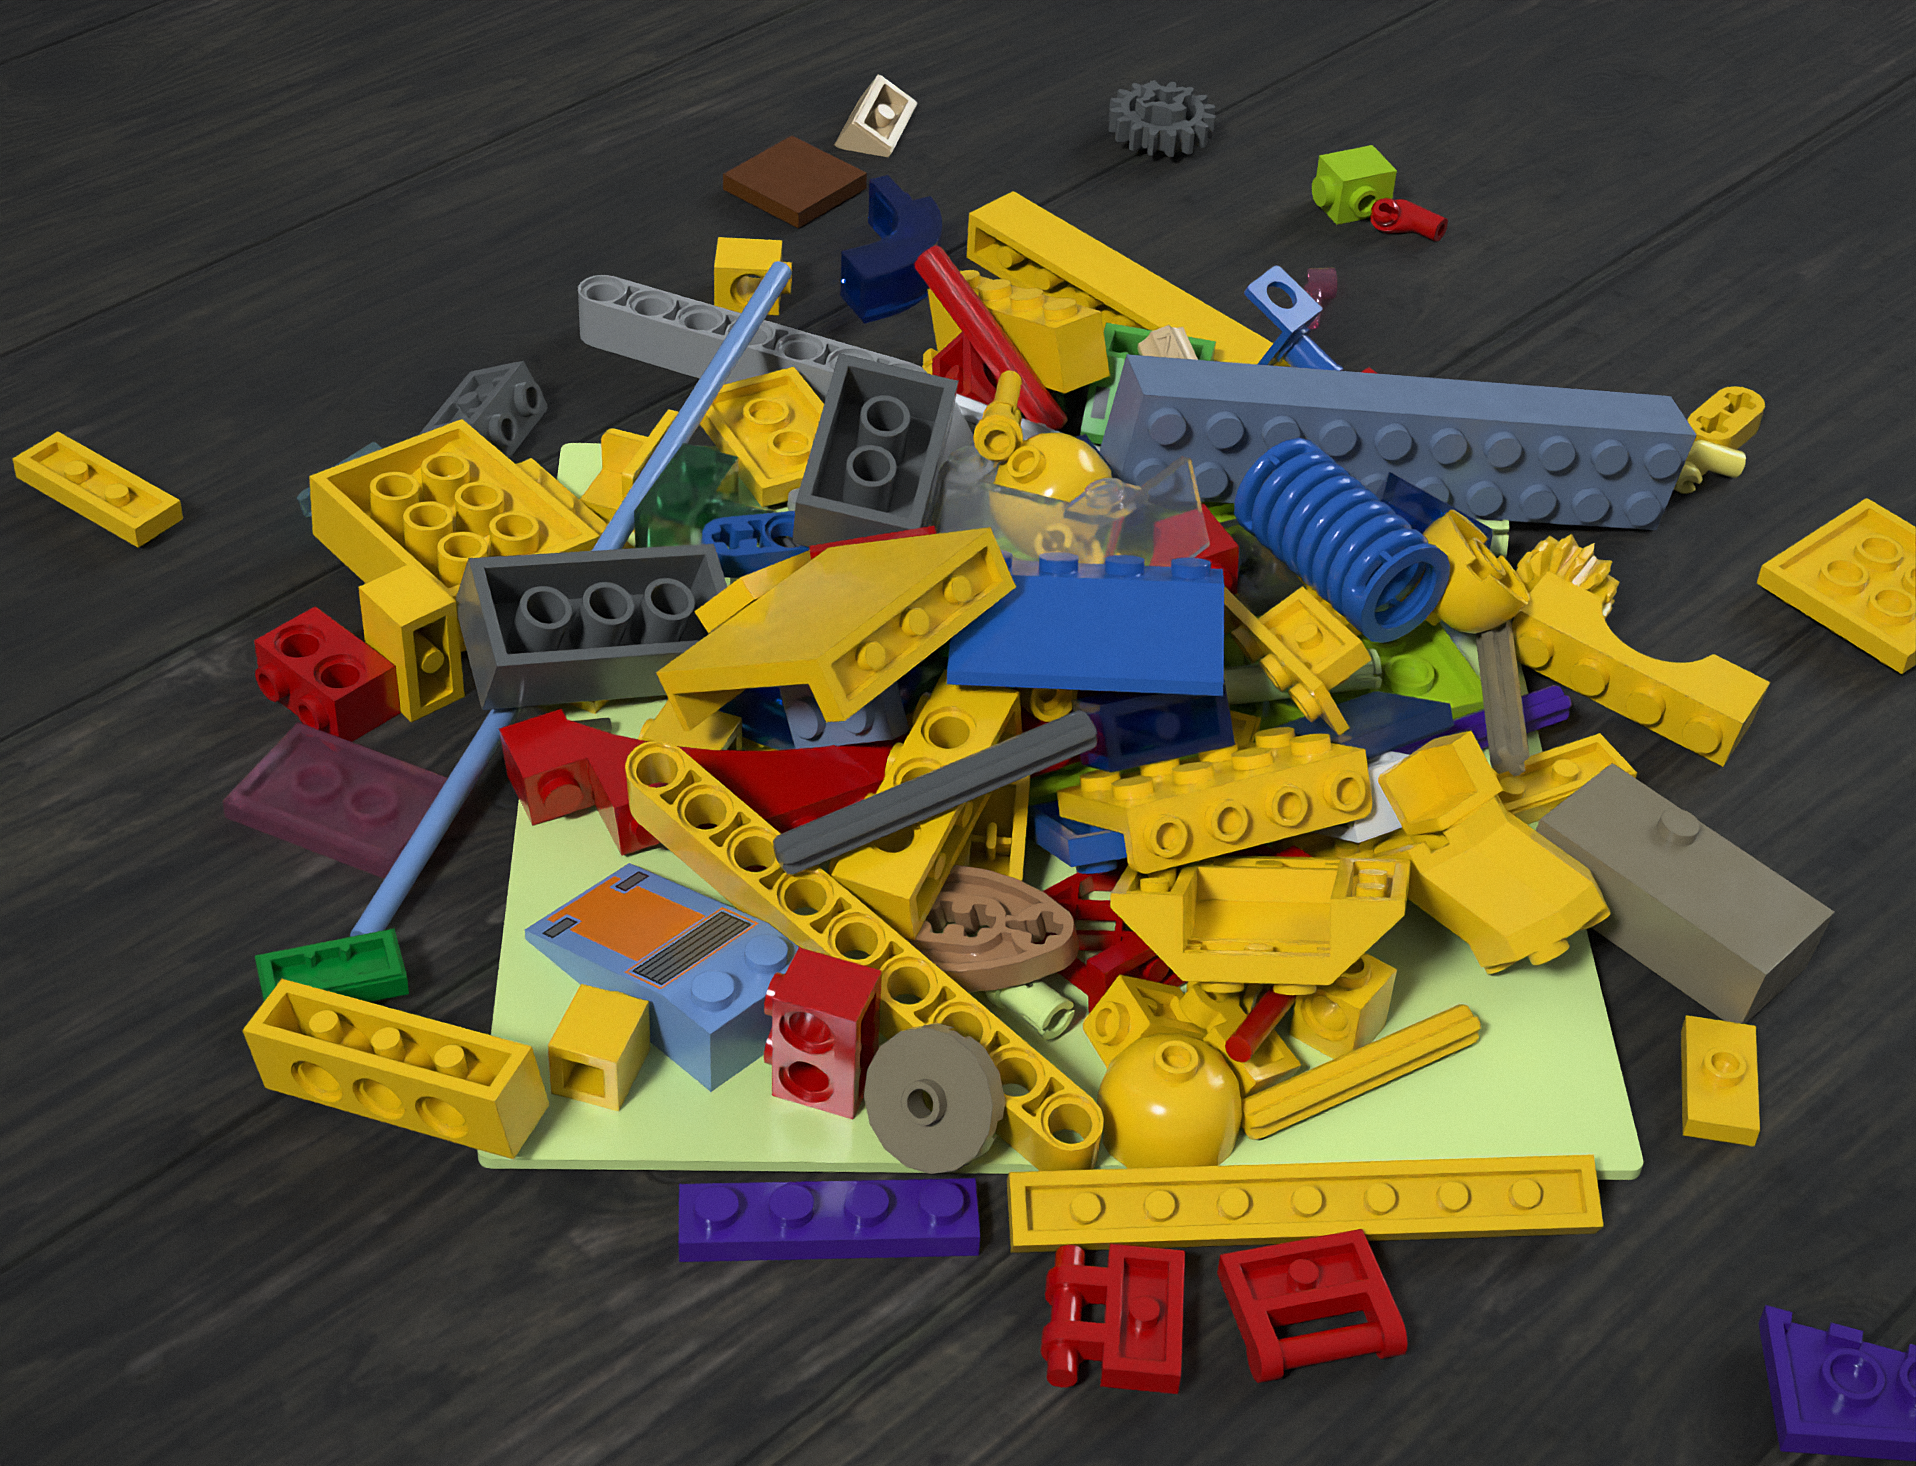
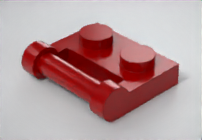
M1362 1229L1220 1255L1217 1275L1246 1345L1249 1368L1257 1383L1281 1379L1284 1375V1370L1374 1352L1380 1359L1405 1355L1408 1343L1404 1322ZM1362 1310L1368 1321L1367 1323L1284 1339H1277L1273 1327Z

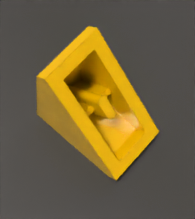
M1030 775L992 791L955 865L990 870L1022 881Z

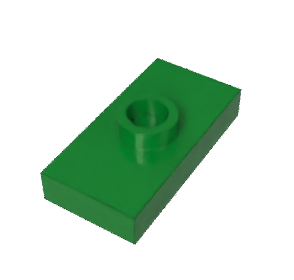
M394 928L255 955L263 1001L267 999L281 979L366 1002L409 994L407 975Z

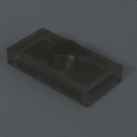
M1237 519L1220 522L1239 546L1237 594L1234 596L1255 617L1264 615L1303 586L1306 589V586L1297 575L1276 558L1272 551H1269L1258 542L1256 537L1240 526Z

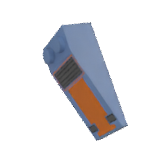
M628 863L525 929V939L580 985L585 984L608 991H618L631 997L649 1001L650 1042L710 1092L764 1055L766 1041L772 1028V1016L764 1014L767 989L775 973H786L799 946L769 923L631 863Z

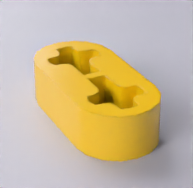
M1732 386L1719 390L1691 413L1687 419L1696 433L1694 442L1705 440L1737 450L1757 433L1764 413L1765 401L1758 393L1744 387Z

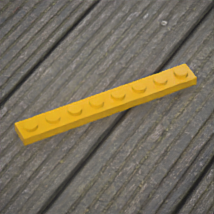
M1594 1154L1009 1172L1007 1177L1011 1253L1056 1251L1063 1245H1075L1083 1250H1109L1110 1244L1152 1248L1281 1244L1356 1229L1363 1230L1367 1241L1596 1234L1603 1228Z

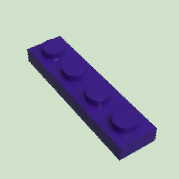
M975 1178L679 1184V1262L979 1256L980 1227Z

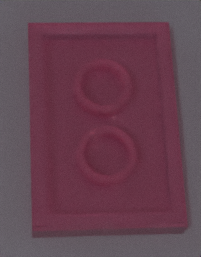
M297 722L223 800L225 818L385 879L448 778Z

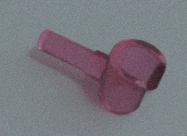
M1333 267L1309 268L1307 270L1308 283L1304 286L1303 290L1321 306L1322 299H1334L1336 297V270ZM1321 312L1308 328L1317 329L1319 327Z

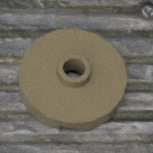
M939 1023L912 1027L900 1031L881 1045L867 1069L864 1091L869 1123L883 1148L904 1166L928 1174L958 1170L988 1152L996 1139L993 1135L996 1132L997 1121L1003 1119L1005 1096L1000 1073L986 1049L971 1036L964 1038L958 1032L949 1030L954 1027ZM924 1090L929 1093L933 1100L932 1112L924 1102Z

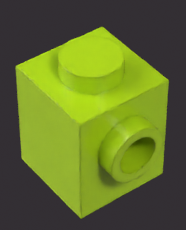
M1373 145L1319 155L1317 174L1312 182L1313 200L1336 225L1371 218V208L1377 200L1393 198L1397 170Z

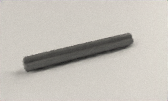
M1077 710L784 832L773 839L774 853L777 861L788 875H793L1091 750L1097 745L1096 728L1085 711Z

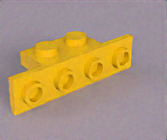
M1224 586V635L1231 634L1237 646L1251 663L1254 664L1259 660L1261 668L1280 692H1284L1291 687L1288 690L1290 697L1311 723L1321 717L1338 735L1347 731L1350 727L1328 691L1344 683L1354 672L1372 660L1363 642L1303 586L1258 619Z

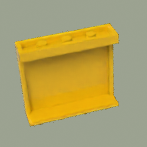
M991 527L829 547L661 668L656 674L684 731H691L747 688L809 684L826 722L846 721L1016 588V585Z

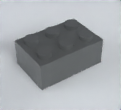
M839 353L796 500L792 543L809 547L811 545L925 527L952 424L959 381Z

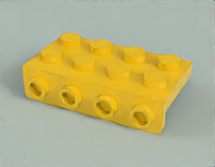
M1291 727L1265 729L1255 733L1256 742L1238 746L1236 741L1212 742L1199 746L1197 748L1198 756L1180 760L1178 755H1160L1142 759L1139 761V771L1120 775V770L1102 769L1084 773L1079 776L1081 785L1056 790L1060 817L1124 834L1129 867L1133 871L1149 874L1365 818L1372 809L1366 749L1331 743L1329 734L1295 736V729Z

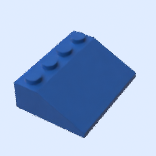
M1001 550L1016 588L950 639L947 684L1223 696V569H1212L1210 561L1200 558H1176L1171 560V567L1144 566L1145 560L1143 558L1131 555L1108 556L1105 558V564L1078 563L1079 557L1077 555L1062 552L1040 554L1039 561L1013 560L1012 553Z

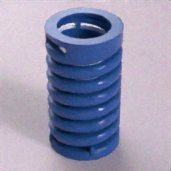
M1295 438L1272 447L1258 458L1247 471L1239 485L1234 501V514L1238 524L1252 536L1256 537L1257 541L1269 551H1272L1276 558L1287 565L1303 582L1331 604L1337 612L1346 617L1348 622L1372 642L1385 643L1408 634L1427 618L1444 594L1450 575L1448 556L1436 545L1428 544V540L1418 530L1412 529L1411 525L1404 518L1396 515L1393 509L1386 503L1381 502L1369 489H1365L1361 482L1355 477L1350 476L1349 472L1339 464H1336L1329 455L1311 440ZM1424 572V575L1420 583L1416 586L1413 592L1409 594L1403 601L1400 602V600L1412 590V588L1415 586V584L1418 582V580L1421 578Z

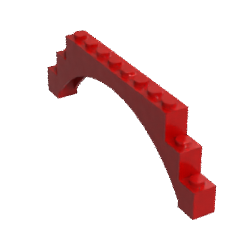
M1205 504L1149 521V548L1144 566L1171 567V560L1176 558L1205 559L1211 562L1212 569H1223L1224 586L1233 595L1237 594L1239 546ZM1018 687L1012 688L1013 690L1018 691ZM1077 690L1075 705L1068 714L1077 710L1087 713L1096 728L1097 745L1091 750L1031 774L1030 779L1195 723L1197 695ZM1020 703L1022 733L1049 723L1039 720ZM562 709L499 728L508 778L532 826L595 805L621 856L661 843L635 820L630 812L625 770L627 758L634 748L649 741L611 734L567 720ZM910 732L893 740L774 751L710 750L677 747L682 749L782 834L864 800L869 793L876 794L885 778L886 763L891 749L897 742L904 743ZM653 783L649 787H664L668 783ZM710 823L696 826V828L704 830L717 827L716 824ZM760 865L744 868V870L750 872L767 869V867Z

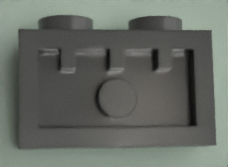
M524 361L470 371L419 434L463 419L510 459L547 411L548 407L540 387L535 383Z

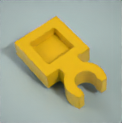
M1199 983L1193 984L1179 1001L1180 1008L1192 1023L1207 1030L1208 1034L1204 1037L1203 1041L1221 1053L1239 1081L1241 1099L1290 1079L1301 1067V1063L1274 1029L1248 1061L1237 1062L1230 1058L1225 1050V1043L1247 1016L1239 1006L1238 992H1207L1201 989Z

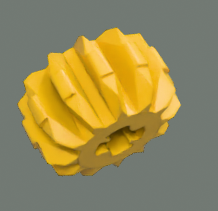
M1572 534L1560 541L1551 536L1540 541L1531 552H1527L1517 564L1518 569L1515 571L1529 594L1544 574L1549 571L1601 597L1604 619L1607 618L1613 609L1612 605L1615 602L1613 597L1617 593L1619 585L1618 580L1608 575L1612 561L1598 560L1594 556L1595 543L1581 548Z

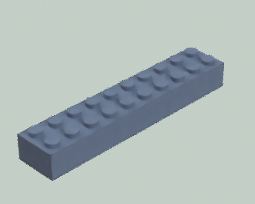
M1126 354L1099 455L1111 469V477L1117 485L1118 496L1234 503L1240 483L1259 457L1272 447L1286 440L1303 438L1311 440L1329 455L1336 464H1339L1349 472L1350 476L1355 477L1361 482L1365 489H1369L1381 502L1386 503L1393 509L1396 514L1442 517L1443 511L1455 510L1466 518L1505 519L1519 522L1657 530L1696 438V433L1671 396Z

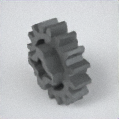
M1155 80L1142 86L1133 83L1131 85V92L1119 89L1117 91V98H1111L1108 130L1109 132H1115V140L1117 142L1129 141V149L1132 151L1147 149V154L1153 156L1159 150L1164 151L1168 157H1174V154L1181 151L1186 154H1192L1193 145L1205 148L1207 139L1213 138L1216 107L1215 105L1208 104L1207 95L1194 96L1193 87L1185 88L1181 86L1176 88V82H1170L1166 87L1160 86Z

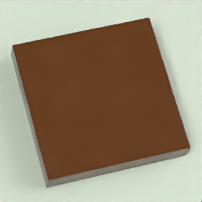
M792 135L723 174V190L796 228L802 227L867 187L866 172Z

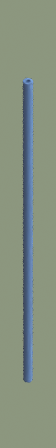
M776 261L771 265L592 551L623 548L789 281L792 271L787 264ZM523 707L491 709L351 931L350 937L383 931L387 928L500 746L499 728L512 725Z

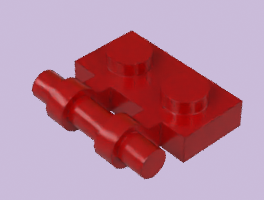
M1110 1244L1106 1268L1085 1266V1252L1078 1246H1060L1055 1252V1265L1048 1271L1045 1284V1298L1052 1305L1050 1323L1044 1326L1041 1337V1355L1047 1361V1381L1055 1387H1071L1076 1384L1078 1379V1364L1084 1360L1102 1361L1100 1387L1178 1394L1182 1359L1185 1251ZM1088 1303L1105 1305L1104 1323L1081 1321L1082 1308Z

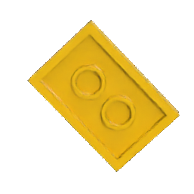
M790 367L724 384L700 422V425L761 507L787 502L788 493L793 489L800 488L824 403L795 367Z

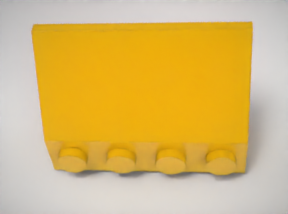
M463 419L309 476L313 535L365 583L414 562L456 600L468 558L592 551L600 538L599 534ZM458 619L460 652L466 651V646Z

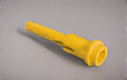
M1005 371L1000 375L994 401L986 407L982 419H980L974 430L973 440L975 448L980 455L991 461H1006L1015 450L1022 446V416L1017 408L1022 380L1015 371Z

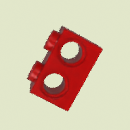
M316 606L254 640L258 664L255 678L263 694L273 702L279 701L296 714L309 731L313 733L319 732L340 749L401 713L396 666Z
M799 947L786 973H775L768 986L764 1002V1014L772 1016V1028L764 1050V1063L772 1065V1096L854 1119L864 1098L867 1069L879 1049L882 970Z

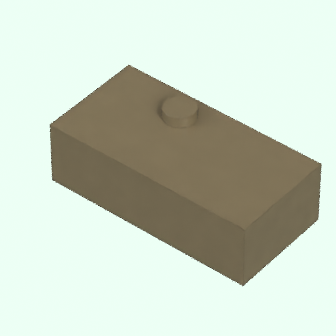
M1613 763L1543 816L1536 828L1539 834L1591 871L1611 913L1606 919L1591 928L1724 1021L1746 1024L1807 967L1835 913L1698 821L1694 815L1680 809Z

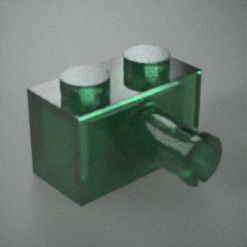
M683 443L634 510L635 548L701 544L704 527L714 519L775 513L777 511L739 503L738 457L713 451L708 447Z

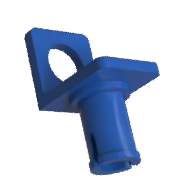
M1273 266L1249 284L1244 291L1246 297L1282 331L1258 365L1273 366L1275 363L1285 360L1291 367L1343 371L1344 368L1338 365L1308 336L1311 331L1308 327L1323 308L1280 266ZM1278 287L1284 290L1290 296L1293 307L1286 309L1274 304L1268 297L1267 288Z

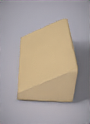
M878 74L858 100L834 146L843 150L889 157L918 103Z

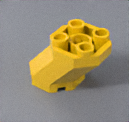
M1498 794L1443 831L1407 837L1402 827L1392 831L1373 846L1375 852L1373 859L1410 860L1407 898L1467 942L1481 968L1484 967L1487 974L1504 970L1527 956L1532 965L1546 963L1568 950L1570 945L1566 937L1576 931L1584 930L1600 923L1611 914L1591 871L1507 811Z

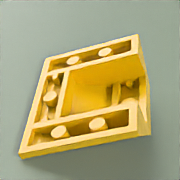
M1218 855L1149 874L1133 871L1128 865L1110 893V908L1182 981L1201 982V989L1204 991L1234 993L1244 990V983L1273 984V991L1279 994L1308 995L1317 991V985H1331L1405 916L1410 879V860Z

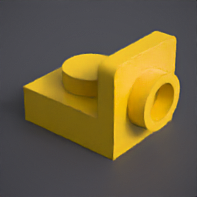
M1120 974L1083 1022L1085 1034L1107 1069L1111 1060L1137 1039L1156 1033H1181L1203 1040L1208 1034L1206 1029L1192 1023L1182 1012L1179 1001L1184 994L1180 987Z

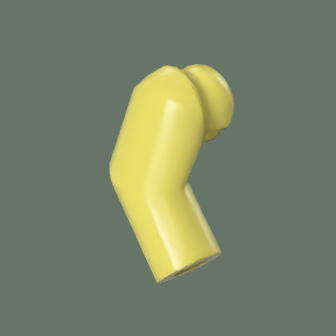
M1705 440L1693 442L1674 490L1681 494L1694 492L1696 488L1693 483L1700 484L1702 476L1708 471L1737 478L1744 469L1746 462L1745 454L1742 451Z

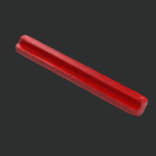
M936 245L924 251L914 263L915 269L995 377L999 380L1000 375L1009 370L1015 371L1021 377L1022 384L1017 406L1026 419L1035 423L1046 424L1048 428L1057 431L1062 429L1068 421L1067 415L942 247Z

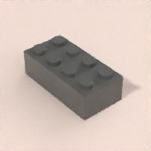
M714 543L468 558L455 601L482 710L666 695L656 672L710 634L694 611L727 588Z

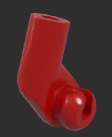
M1381 198L1371 208V223L1384 234L1414 232L1438 242L1445 234L1448 226L1447 218L1404 199Z

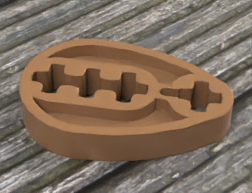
M961 865L953 866L915 940L903 937L967 992L998 990L1035 981L1067 968L1076 959L1079 952V941L1072 915L1046 893L1018 879L1000 873ZM946 922H956V924H949L945 927ZM982 925H987V926H989V928H987V927H986V928H981V929L978 931L979 926H982ZM945 927L943 933H934V932H933V931H942L943 928ZM978 931L977 937H967V935L975 934ZM1046 933H1056V935H1049L1044 944H1034V942L1042 941Z

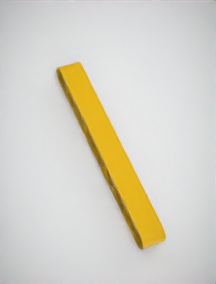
M660 740L645 742L634 748L627 758L625 770L630 812L641 826L738 910L769 923L800 948L882 970L879 1032L888 1040L900 1031L912 1027L939 1023L954 1027L949 1030L958 1032L964 1038L971 1036L980 1043L997 1067L1002 1085L1017 1084L1029 1091L1026 1095L1017 1097L1004 1094L1005 1107L1003 1119L997 1121L995 1133L1039 1171L1093 1170L1097 1163L1104 1118L1101 1108L1092 1097L821 867L815 865L793 875L786 874L777 861L773 847V839L781 833L682 749L670 742ZM653 783H668L664 787H649ZM706 823L717 825V827L707 830L696 828V826ZM752 865L767 867L766 870L760 872L744 870V868ZM808 907L814 908L818 912L804 916L792 911ZM858 950L864 951L870 956L855 960L843 956V954L848 951ZM911 994L921 998L922 1001L908 1005L899 1003L893 998L898 995ZM1059 1130H1071L1080 1134L1084 1140L1074 1144L1062 1143L1054 1138L1052 1134Z

